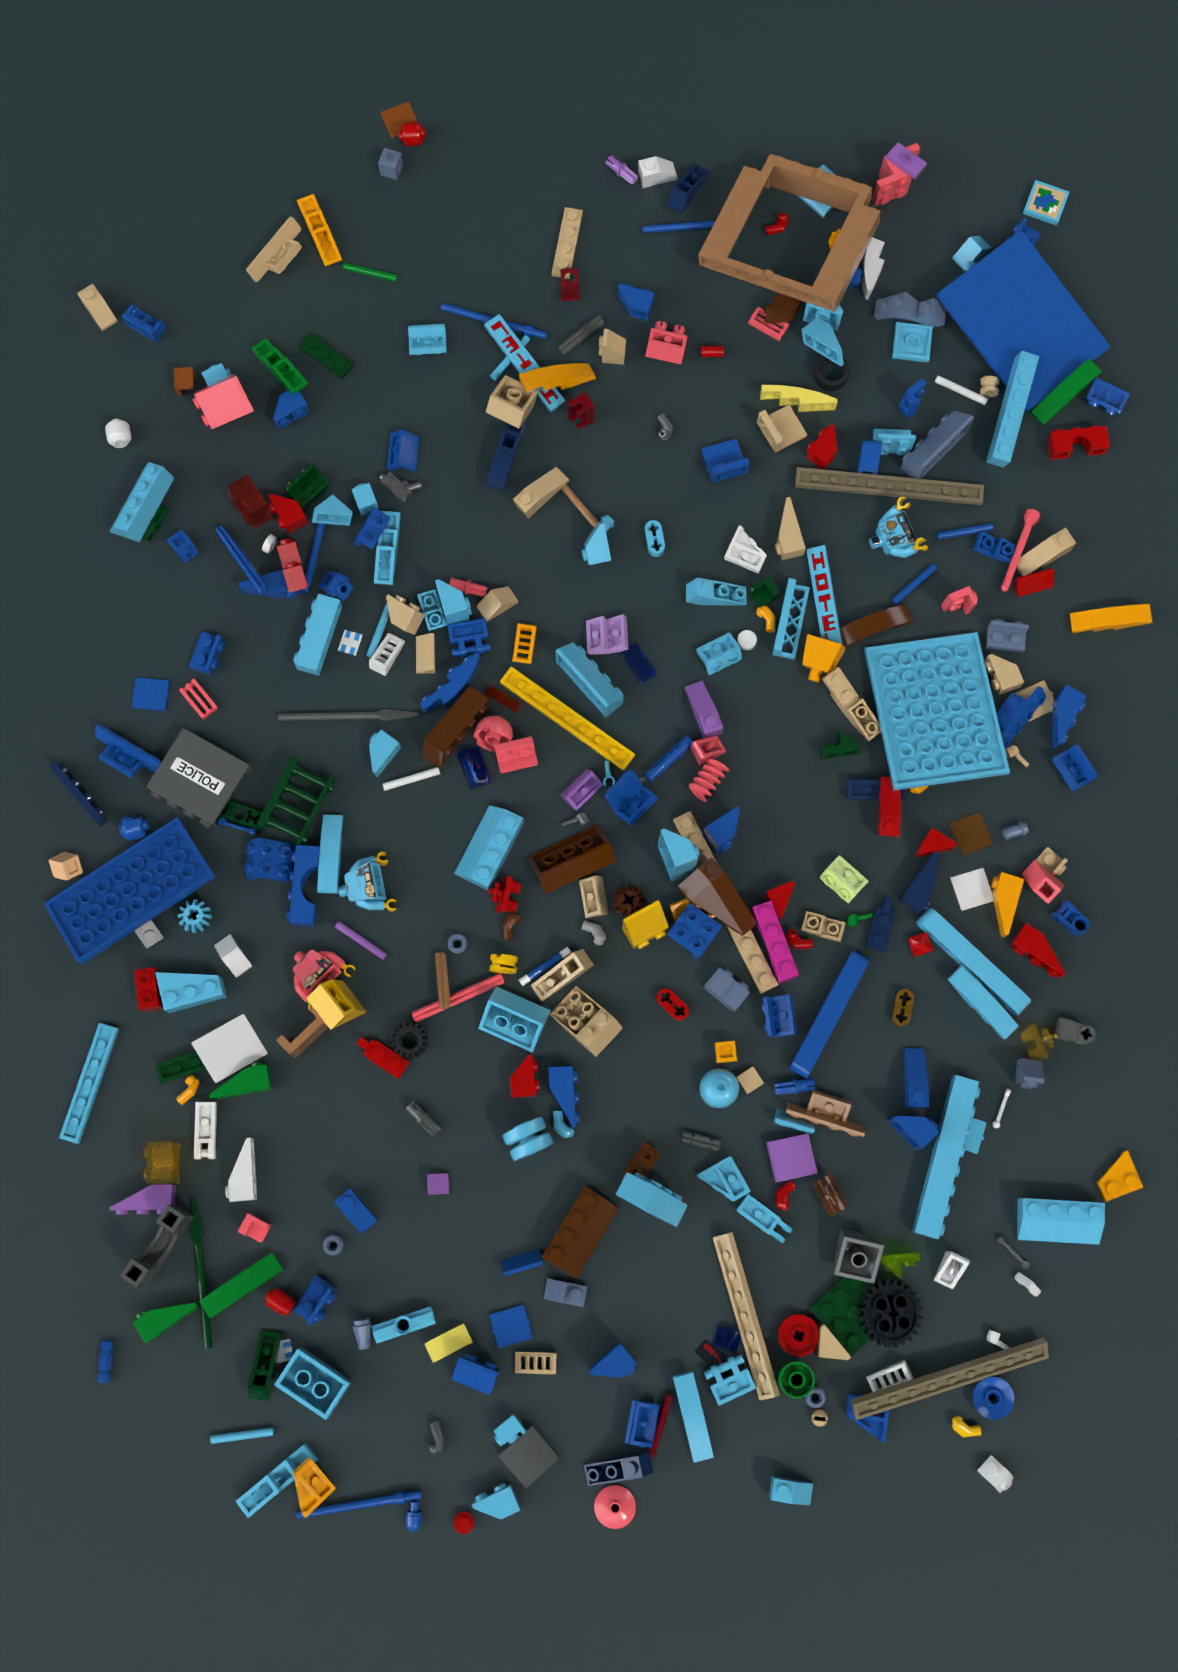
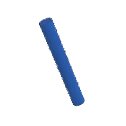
M988 523L937 532L936 537L937 540L975 534L981 531H992L993 524Z
M932 563L893 597L891 601L897 605L938 569L937 566Z

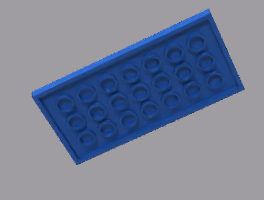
M176 817L51 898L44 905L78 964L83 965L216 878L180 819Z

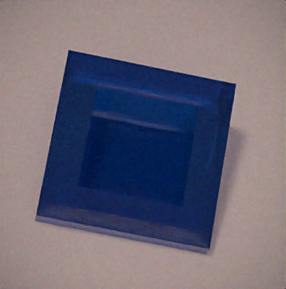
M718 1326L712 1346L736 1353L741 1339L740 1332Z

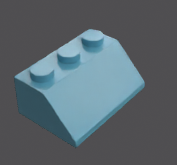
M496 986L487 1002L478 1029L533 1053L551 1010Z

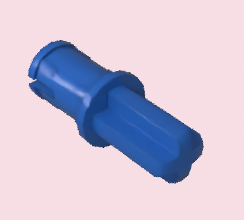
M794 1078L792 1081L775 1083L774 1090L777 1095L788 1093L796 1095L798 1092L815 1090V1086H813L815 1082L813 1078L802 1080Z

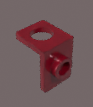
M561 269L562 301L580 300L579 269ZM567 273L575 275V279L572 281H567L564 277Z

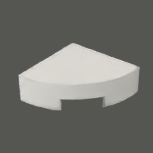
M1020 1272L1015 1275V1280L1025 1286L1033 1296L1037 1297L1041 1293V1290L1034 1282Z

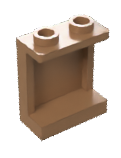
M313 1007L309 1010L316 1016V1019L292 1042L283 1035L276 1040L294 1058H297L328 1028Z

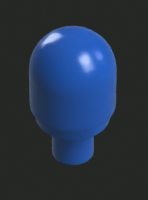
M417 1500L411 1501L410 1509L407 1510L405 1526L411 1532L418 1531L422 1526V1511L419 1510V1501Z

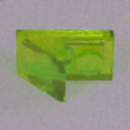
M920 1253L882 1255L880 1264L897 1279L902 1280L900 1263H903V1267L915 1266L916 1261H921Z

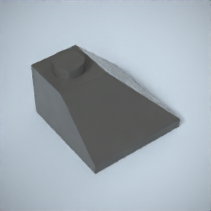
M841 1228L836 1246L834 1275L874 1284L884 1244L862 1232Z

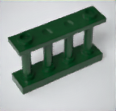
M291 756L257 822V828L265 831L266 827H274L297 838L296 845H301L302 843L306 844L310 836L307 832L327 793H332L336 783L333 782L334 775L330 774L326 781L301 769V766L298 765L299 759ZM298 775L323 787L319 798L293 786L290 782L292 776L296 777ZM284 792H289L315 804L311 814L309 815L284 803L281 799ZM275 809L283 810L306 821L302 832L275 820V817L272 816Z

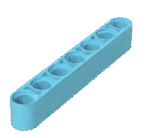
M929 908L916 921L917 925L924 932H927L933 941L960 966H963L1012 1014L1018 1016L1031 1003V999L937 911Z

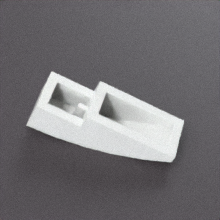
M873 237L867 247L862 267L864 272L862 286L864 297L867 300L872 293L885 261L879 258L885 242Z

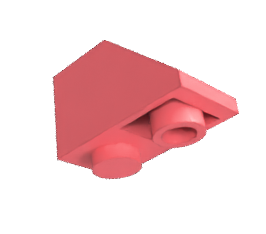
M1034 860L1022 873L1032 890L1048 904L1065 886L1037 860Z

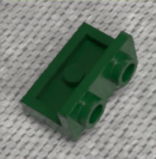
M312 463L310 466L304 467L296 479L293 478L288 482L286 491L304 510L331 484Z

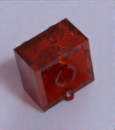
M248 474L228 486L231 492L228 495L237 511L241 513L247 526L251 524L255 530L273 519V511L269 509L268 504Z

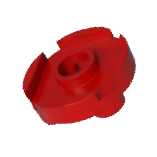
M793 1314L782 1321L778 1328V1341L784 1351L793 1356L803 1357L812 1353L817 1347L820 1334L816 1323L805 1315ZM797 1329L799 1332H804V1335H802L803 1340L801 1341L793 1338L795 1335L794 1331Z

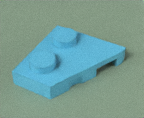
M732 1156L697 1174L698 1178L711 1185L715 1190L721 1192L733 1202L751 1192Z

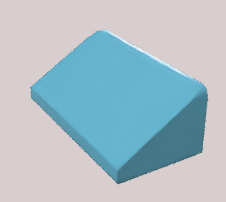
M779 1108L776 1110L773 1120L775 1124L809 1134L814 1133L815 1124L809 1122L808 1119L794 1118L786 1113V1110Z

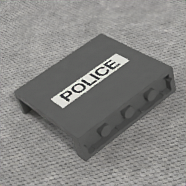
M183 728L146 788L151 792L149 795L155 799L160 800L163 798L167 801L166 804L175 810L179 807L184 810L183 814L191 819L195 816L200 819L199 823L205 827L210 828V826L217 828L218 826L215 824L217 818L245 774L249 776L253 769L249 764Z

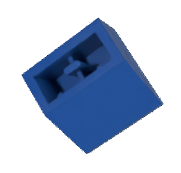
M466 1353L465 1356L461 1355L451 1380L490 1395L500 1369L496 1368L497 1364L487 1360L484 1363L477 1361L478 1357L470 1353Z

